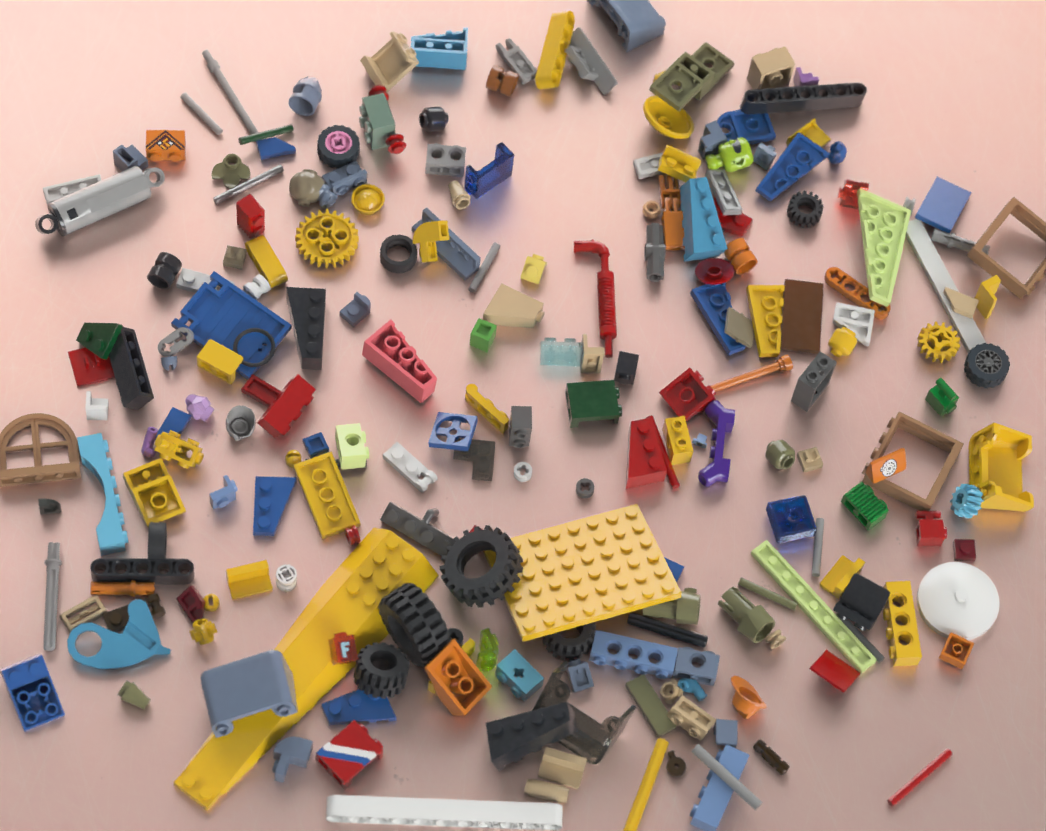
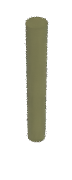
M742 577L738 585L792 610H795L798 604Z

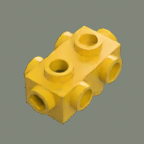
M172 430L169 433L162 431V434L157 436L154 445L156 446L155 451L160 453L159 457L168 461L173 458L178 461L177 465L189 469V466L195 467L196 464L200 465L204 454L201 453L203 448L198 447L199 442L190 438L187 441L180 439L181 434ZM189 450L193 452L191 458L187 456Z

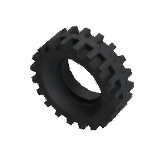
M485 525L484 530L476 526L471 533L468 530L463 531L464 536L459 539L456 536L453 539L456 543L453 546L448 545L446 547L448 554L441 557L445 565L440 566V571L443 574L441 578L459 602H465L469 607H472L475 603L479 608H482L486 602L491 606L495 604V599L500 598L501 601L505 599L503 595L505 592L509 591L512 593L514 590L512 584L514 582L519 583L520 581L517 574L523 572V567L520 564L523 562V558L505 532L503 533L500 528L496 527L493 531L488 525ZM487 550L496 553V561L485 575L471 579L464 576V567L474 555Z

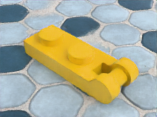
M468 384L466 386L465 401L502 434L507 431L509 427L507 414L499 411L490 399L484 398L478 392V387L475 384Z

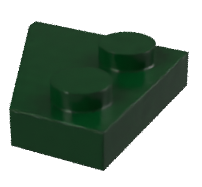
M84 323L76 341L101 359L107 360L123 325L118 323Z

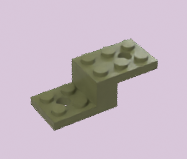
M705 42L692 55L685 51L650 85L649 90L679 112L693 97L700 101L734 67L735 62ZM710 63L713 67L708 68L704 64ZM678 85L681 89L675 90L671 86Z

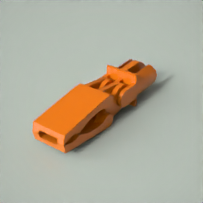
M660 175L659 200L661 209L664 210L663 217H661V224L664 229L663 242L666 246V251L684 250L683 211H679L681 209V197L678 179L674 178L672 184V176L667 175L665 190L664 175Z

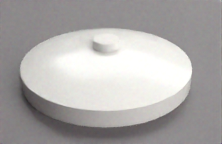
M961 562L940 564L924 576L918 588L917 607L922 619L929 628L945 638H948L950 632L966 640L977 638L990 629L999 612V595L994 583L983 571L970 564Z

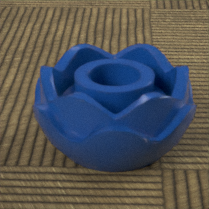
M835 141L830 146L828 159L831 164H839L844 161L847 148L842 142Z

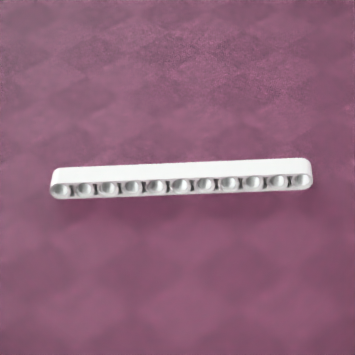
M331 795L327 797L326 820L343 823L559 830L562 829L563 807L556 803Z

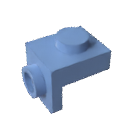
M228 475L223 476L224 488L209 494L210 504L213 509L223 508L236 500V491L238 489L234 480L230 481Z

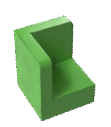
M478 318L470 334V346L488 353L496 337L497 325Z

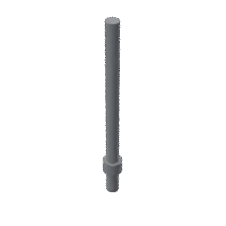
M208 49L204 50L202 55L208 63L207 67L216 76L250 134L259 133L220 70L221 66L218 61L214 60Z

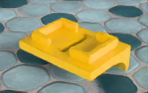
M814 118L788 137L786 145L788 146L798 132L821 148L828 144L831 138L819 128Z

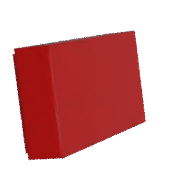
M254 374L251 375L241 388L242 393L267 408L281 392Z

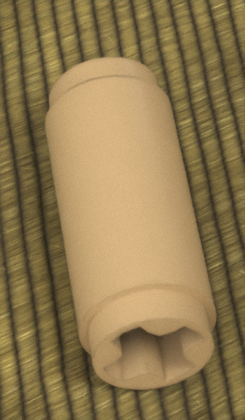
M527 779L524 793L537 798L566 803L569 788L537 779Z

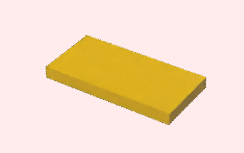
M332 451L293 465L322 539L342 533L345 528L351 529L354 525L356 527L361 526Z

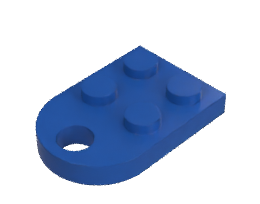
M740 109L723 113L717 119L721 129L726 128L730 131L729 133H724L727 137V142L730 139L745 138L749 145L772 141L776 138L768 113L748 115Z

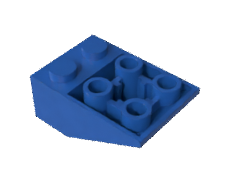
M41 654L0 669L6 689L24 731L65 715Z

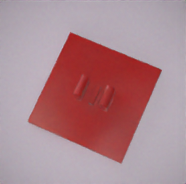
M86 347L68 351L77 387L115 378L109 356L107 360L101 359Z
M827 649L809 668L843 693L861 674Z

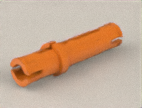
M131 580V582L91 581L90 591L91 595H131V597H136V595L155 594V582L144 583L136 582V580Z

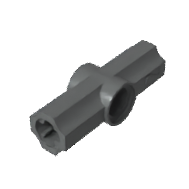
M652 223L646 227L644 260L646 261V276L651 282H658L664 278L666 246L663 244L664 229L659 223Z

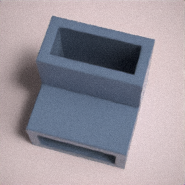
M716 120L705 124L703 137L700 139L698 152L703 160L709 154H719L718 146L727 142V137Z
M121 144L113 150L114 164L121 171L134 166L139 167L141 170L148 167V159L133 144L127 148Z

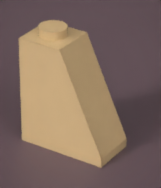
M501 283L483 313V320L499 326L534 328L537 322L540 323L545 314L543 311L544 303Z

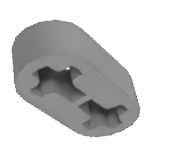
M185 327L178 328L159 342V353L163 356L177 354L193 342V331ZM181 332L188 333V335L186 336L187 341H177L179 338L182 337ZM174 342V345L170 347V352L164 351L165 343L172 344Z

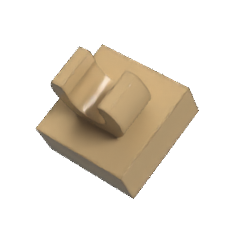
M817 447L798 451L797 458L803 472L823 467Z

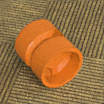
M737 238L727 244L728 249L723 253L731 261L736 274L747 273L757 265L758 260L753 252L749 251L750 248L744 238Z

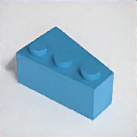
M468 27L463 28V31L457 32L447 30L445 34L439 35L429 33L411 36V48L416 52L417 55L415 57L419 61V64L416 66L466 70Z

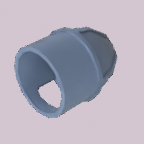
M308 76L302 78L294 85L293 94L290 96L288 104L295 113L302 116H310L316 111L318 104L322 100V89L316 77Z

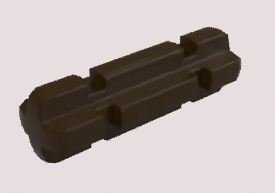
M759 739L754 744L753 749L758 754L761 753V756L772 767H776V771L779 774H785L789 769V765L785 761H781V757L773 749L767 747V744L762 739Z

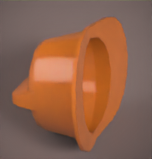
M739 676L731 677L730 681L735 689L732 704L744 719L755 715L761 708H767V705L748 681Z

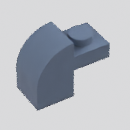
M288 737L281 740L275 746L273 759L276 760L272 772L275 773V781L284 782L289 764L307 767L313 749V741L300 737Z

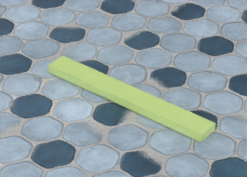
M768 540L751 551V555L790 598L798 603L797 605L858 672L863 673L876 663L877 659Z

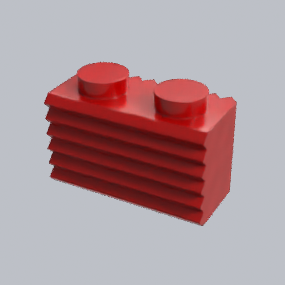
M251 194L237 201V225L246 233L249 239L260 236L265 230V209Z

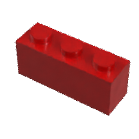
M299 374L295 375L260 417L257 424L274 438L280 435L284 436L291 428L289 425L291 421H296L303 413L301 411L304 405L308 406L314 399L312 394L316 389Z

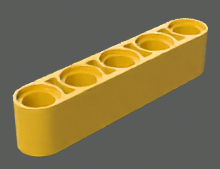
M570 10L556 12L551 15L535 76L536 86L540 90L556 88L560 84L567 57L565 50L570 45L575 25V16Z

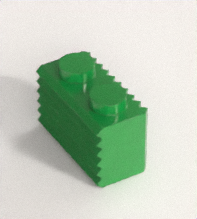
M862 481L845 493L841 500L842 504L868 531L885 519L889 511L887 504L882 499H878L874 495L873 489Z

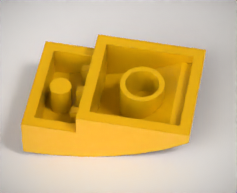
M162 458L123 473L125 484L147 527H149L150 522H162L186 512Z

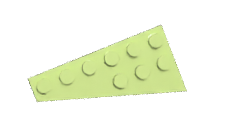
M860 188L857 191L869 299L887 307L892 299L911 210Z

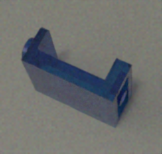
M503 142L496 145L495 159L480 170L476 171L470 164L466 166L464 188L468 194L473 195L476 199L512 176L514 154Z

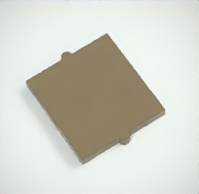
M731 307L727 308L724 333L734 338L736 342L751 348L754 335L752 321L745 317L743 313L740 314Z

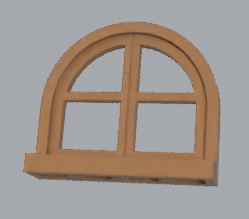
M44 413L27 414L13 420L1 431L0 487L81 478L77 438L71 427L60 418ZM38 425L48 426L57 430L66 441L40 443ZM31 426L33 444L7 447L14 434L25 427ZM68 446L69 463L42 466L41 449ZM33 450L34 467L7 469L6 452Z

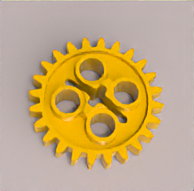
M326 209L325 214H322L321 210H318V215L311 212V218L305 216L304 222L300 221L299 228H296V248H299V255L304 254V260L310 258L311 265L316 261L318 267L323 263L325 268H328L329 264H332L335 268L336 262L343 265V259L349 261L350 255H355V249H358L359 236H357L358 229H355V223H350V217L344 219V213L338 216L336 210L332 214H329L328 209Z

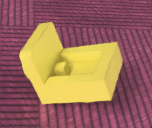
M533 254L532 257L527 256L520 278L539 284L544 268L547 265V262L543 261L544 257Z

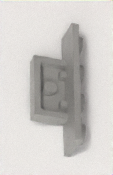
M576 28L572 33L570 46L565 50L569 56L568 60L578 69L577 73L581 78L594 81L602 94L606 95L617 85V81L582 29Z

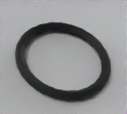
M250 328L242 331L236 337L233 344V351L238 354L237 345L239 340L251 332H259L266 335L271 342V351L268 357L261 362L249 363L243 360L241 364L248 367H259L268 363L275 352L273 337L267 331L260 328Z

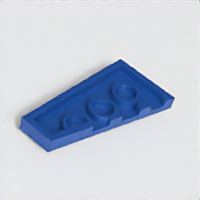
M798 132L755 191L771 202L825 160L830 153Z
M726 282L717 285L706 284L692 289L690 295L727 355L745 350V345L736 342L734 338L724 333L727 308H732L731 297L725 287Z

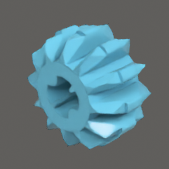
M961 484L960 487H956V492L952 493L953 498L950 500L952 503L950 509L954 511V514L962 518H972L974 515H978V509H982L981 503L984 502L981 499L983 493L974 485Z

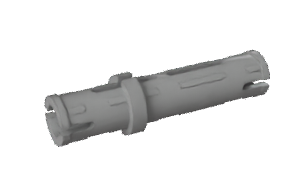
M934 229L931 241L945 244L948 248L955 247L967 252L976 243L972 240L955 236V233L949 234ZM985 245L982 249V251L987 255L989 253L990 246Z

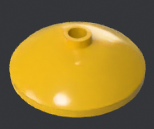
M651 96L645 100L643 104L645 118L657 132L673 139H685L691 136L694 131V123L690 115L683 108L678 112L658 96Z

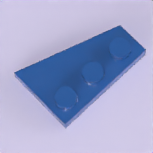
M256 476L253 536L275 535L292 489L297 482V477Z
M359 689L321 704L329 725L350 724L354 720L356 722L369 721V723H374L381 720L396 721L397 719L387 697L386 699H381V697L374 698L372 697L373 695H366L364 690L360 691Z

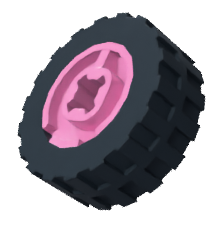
M333 125L327 127V129L319 134L317 153L319 159L325 165L327 164L331 168L335 167L338 169L357 160L360 141L356 132L351 130L350 127Z

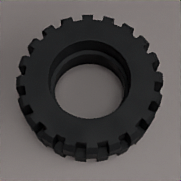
M405 583L381 599L379 612L382 616V621L395 644L402 650V653H406L407 658L414 665L419 667L426 666L452 640L440 612L428 596L422 592V589L416 587L415 584Z

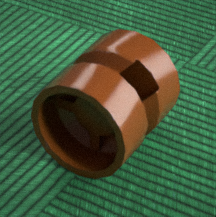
M493 65L485 87L495 92L500 90L501 94L511 97L517 86L519 74L510 70L505 72L504 68Z

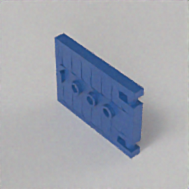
M215 271L210 275V283L204 282L180 311L182 317L179 320L175 318L171 322V326L176 330L181 327L191 329L194 334L193 342L202 348L209 339H212L232 351L236 337L246 329L260 328L267 331L273 337L276 348L292 328L290 323ZM218 285L221 287L219 291L215 289ZM188 321L192 323L189 327L185 325ZM251 332L244 335L237 345L238 354L243 356V360L249 363H258L265 360L271 351L270 340L266 335L259 332ZM240 364L236 372L248 380L261 366L248 367Z

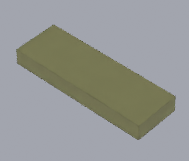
M644 674L626 683V688L658 738L676 729L677 725L667 717V709Z

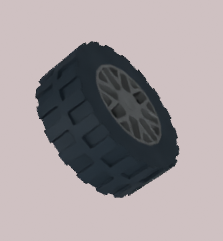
M992 343L978 344L968 353L964 363V372H966L967 378L973 384L984 388H994L1004 381L1009 371V357L1004 350Z

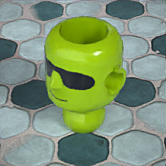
M745 138L730 139L728 142L718 146L719 154H709L705 157L708 170H718L720 167H723L727 172H735L749 167L754 161L750 145Z

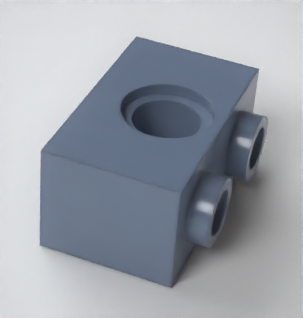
M679 647L672 678L694 679L700 684L714 686L720 655H715L711 651H696L691 647ZM697 662L701 667H694L692 663Z

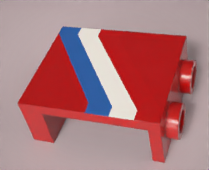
M355 720L316 752V761L344 790L351 785V779L376 757L379 760L383 758V745L376 738L373 739L368 734L367 728L361 723L358 724Z

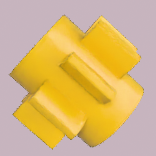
M200 619L192 624L193 630H190L189 633L192 640H195L196 643L199 642L200 645H205L214 640V634L217 633L214 623L208 622L207 619Z

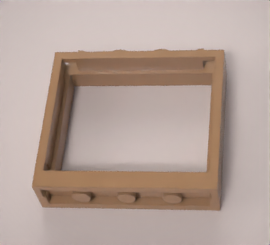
M1013 196L966 256L992 277L997 275L1001 280L1000 283L1021 299L1025 294L1029 296L1036 288L1034 283H1039L1046 275L1044 273L1046 257L1027 282L1023 284L982 251L983 247L1009 214L1046 242V222Z
M899 411L896 418L892 417L887 425L890 428L887 433L883 432L879 443H881L879 449L875 447L870 456L873 459L872 461L883 457L896 430L900 428L950 453L926 499L886 479L873 484L866 474L869 463H866L862 474L865 475L862 482L918 511H930L964 443Z

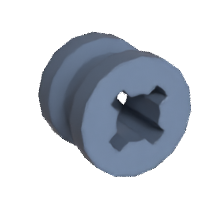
M324 184L319 191L318 201L323 209H327L336 202L337 195L330 191V187L327 184Z

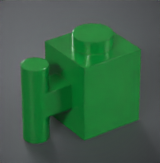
M939 378L935 382L937 385L928 391L925 400L939 416H942L946 412L950 414L956 409L959 396L942 378Z

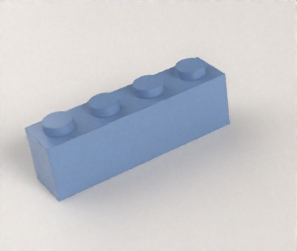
M726 744L723 751L719 749L715 759L739 780L749 754ZM710 769L706 778L709 780L707 787L702 786L698 795L701 801L699 805L694 804L689 815L693 817L691 825L704 831H716L734 792L732 788Z

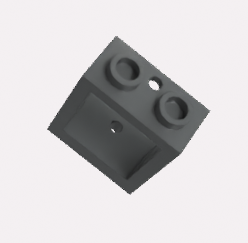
M820 351L798 378L791 402L807 412L829 385L837 362Z

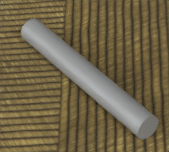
M186 92L180 96L217 135L223 132V129Z
M493 243L468 288L470 292H476L500 248L498 243Z
M817 518L815 526L812 576L815 577L820 576L824 529L823 518Z

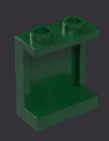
M614 380L566 384L565 396L570 428L578 427L579 422L613 419V423L618 424L619 417H622V406L618 405L617 399L620 397L619 387H615Z

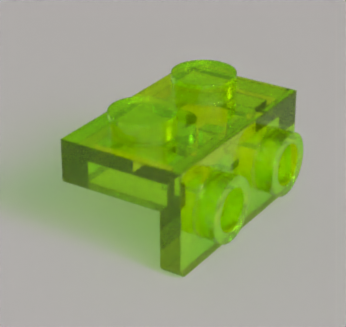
M489 628L481 630L479 649L481 652L477 654L476 667L480 672L492 670L497 663L499 642L496 635L492 634Z

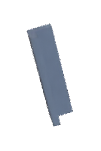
M426 207L422 211V219L412 226V231L415 232L423 223L441 220ZM448 228L449 240L436 241L437 255L466 281L479 270L481 258Z

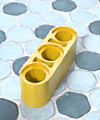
M264 235L244 243L249 257L260 275L268 281L271 288L288 281L285 269Z

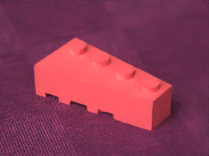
M392 319L364 341L362 356L417 401L422 403L435 391L437 377L423 359L420 360L413 346L410 347L406 342L405 336L396 329Z

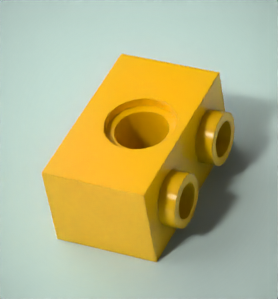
M685 416L666 418L662 431L671 464L691 462L693 448Z

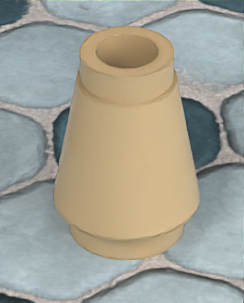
M458 181L450 182L448 187L453 206L457 209L468 207L470 205V195Z

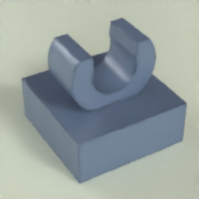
M759 144L753 155L754 162L768 170L777 154L774 152L775 148L771 145Z

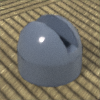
M177 356L161 358V364L165 370L169 371V365H171L172 370L176 368Z

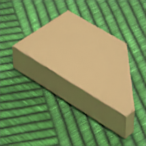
M945 287L943 293L947 296L953 312L972 319L979 300Z

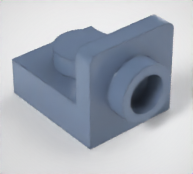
M356 292L354 299L340 310V316L352 327H355L370 314L371 302L365 295Z
M575 659L569 661L568 666L563 667L564 671L568 674L572 692L594 687L588 662Z

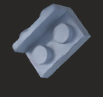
M354 161L322 175L324 184L330 187L331 192H334L336 195H343L348 190L365 184L367 182V171L362 170L357 161Z

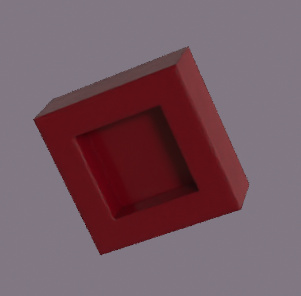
M954 539V561H975V539Z

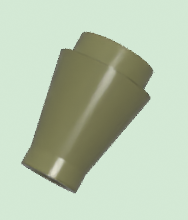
M126 681L118 692L121 700L143 710L151 700L134 682Z

